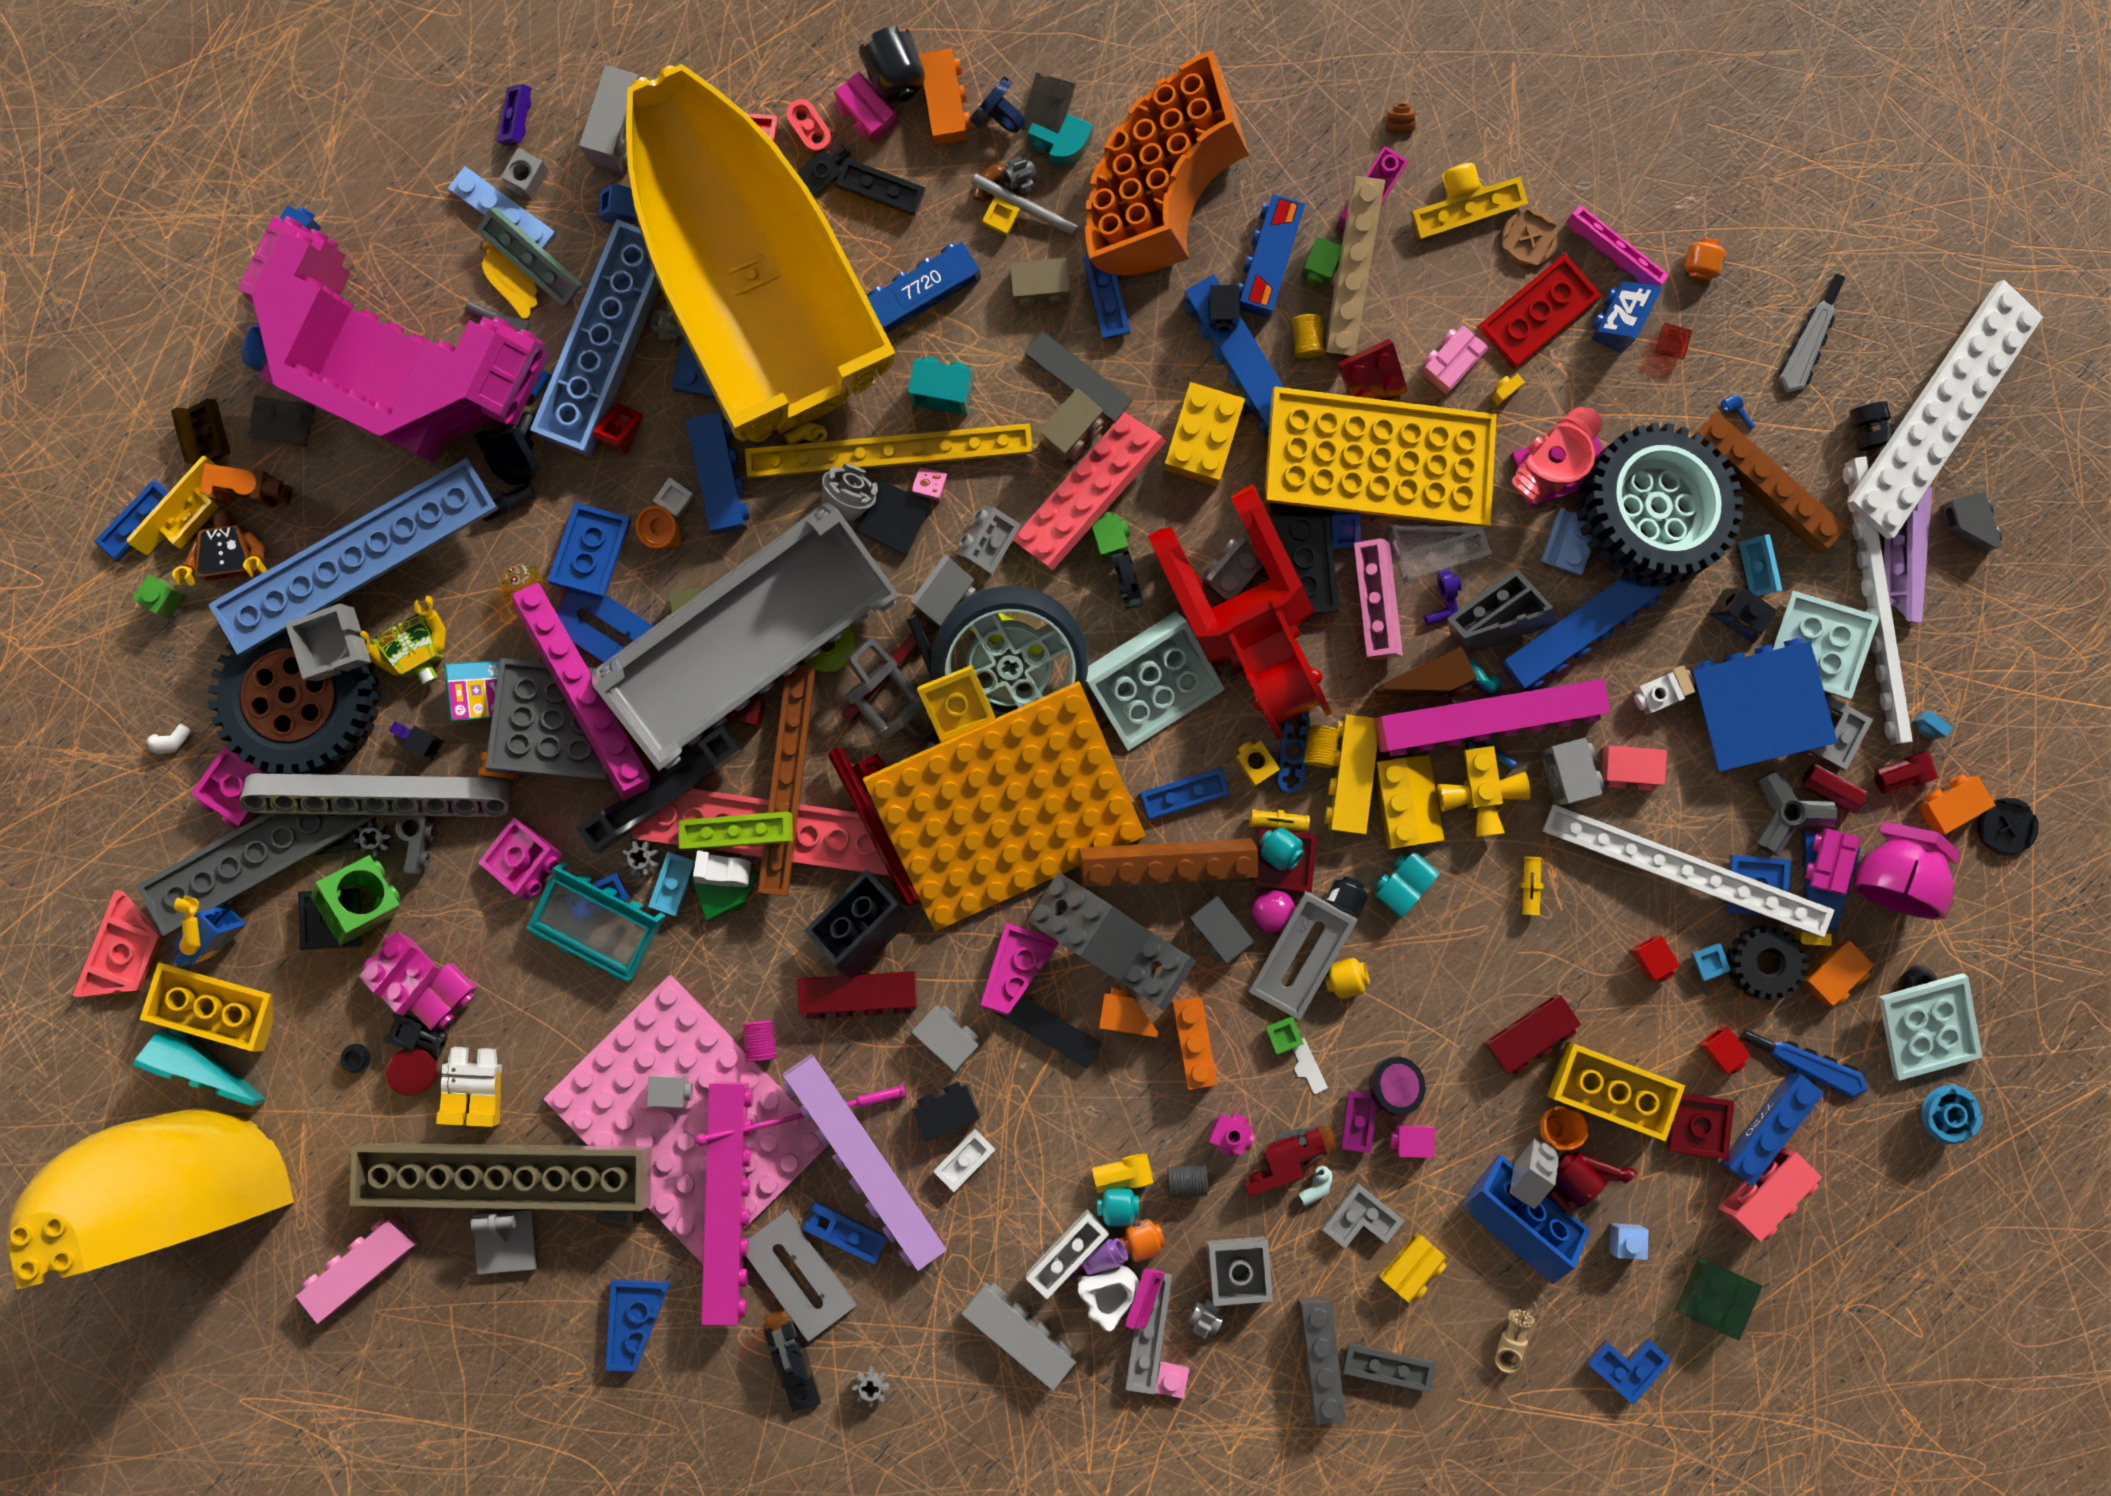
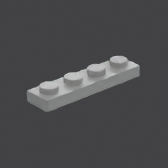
M1164 1273L1165 1276L1147 1327L1133 1331L1125 1387L1128 1391L1155 1395L1172 1274Z

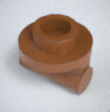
M1407 103L1394 104L1393 108L1387 110L1386 131H1415L1416 110L1410 108V104Z

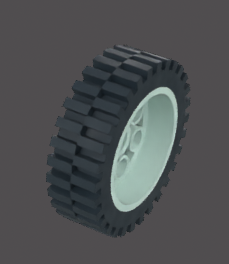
M1651 423L1647 428H1645V425H1641L1632 431H1626L1595 457L1592 469L1579 483L1577 491L1583 493L1576 498V506H1584V508L1576 513L1577 521L1586 520L1587 524L1580 528L1582 536L1588 534L1592 536L1593 539L1587 543L1589 549L1593 550L1598 547L1601 553L1596 558L1601 563L1609 559L1612 562L1608 567L1611 572L1615 573L1623 569L1624 572L1621 578L1629 581L1637 576L1636 584L1643 586L1650 581L1651 587H1660L1664 583H1666V586H1672L1679 581L1682 583L1714 564L1726 554L1725 551L1731 548L1735 542L1732 538L1738 535L1741 528L1736 526V524L1743 518V512L1735 511L1743 505V497H1734V494L1741 489L1739 481L1731 483L1729 479L1736 473L1733 467L1725 470L1722 466V463L1728 459L1723 453L1717 458L1713 455L1712 452L1717 447L1712 442L1706 446L1700 444L1704 436L1699 433L1690 438L1688 437L1690 429L1683 426L1674 433L1675 424L1667 423L1660 429L1659 423ZM1634 481L1640 485L1641 489L1635 485ZM1662 482L1667 485V488L1663 486ZM1624 505L1629 508L1630 513L1625 510ZM1651 505L1656 508L1657 513L1652 509ZM1678 505L1683 508L1684 512L1679 509ZM1640 529L1644 530L1647 536H1645ZM1668 529H1670L1673 532L1674 537L1670 535Z

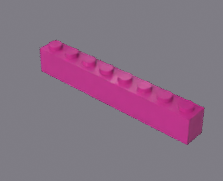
M539 582L512 594L513 609L622 801L624 802L648 790L650 787V776L614 713L593 687L590 671Z
M1598 679L1374 718L1379 750L1380 752L1389 751L1391 757L1408 754L1407 748L1417 746L1418 752L1436 749L1435 743L1444 741L1446 747L1463 744L1462 738L1473 737L1474 742L1490 740L1491 733L1500 732L1501 738L1519 735L1518 729L1528 727L1529 733L1546 730L1545 724L1556 723V728L1574 725L1573 719L1583 718L1584 723L1600 721V715L1610 713L1605 680Z
M749 1082L709 1083L707 1135L724 1131H735V1133L724 1138L707 1141L701 1325L737 1326L742 1317H746L747 1299H742V1287H747L748 1269H743V1257H747L749 1251V1240L744 1239V1227L749 1226L750 1211L745 1209V1197L750 1196L751 1188L750 1179H746V1167L751 1166V1149H747V1137H751L752 1131L743 1133L744 1126L752 1125V1119H748V1107L753 1105V1089H748Z

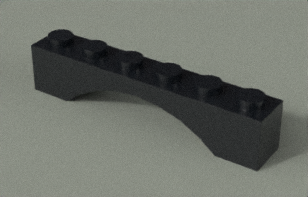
M721 726L698 742L681 757L678 763L652 779L648 790L624 802L621 799L600 811L576 829L592 852L601 854L741 755L743 751L730 732Z

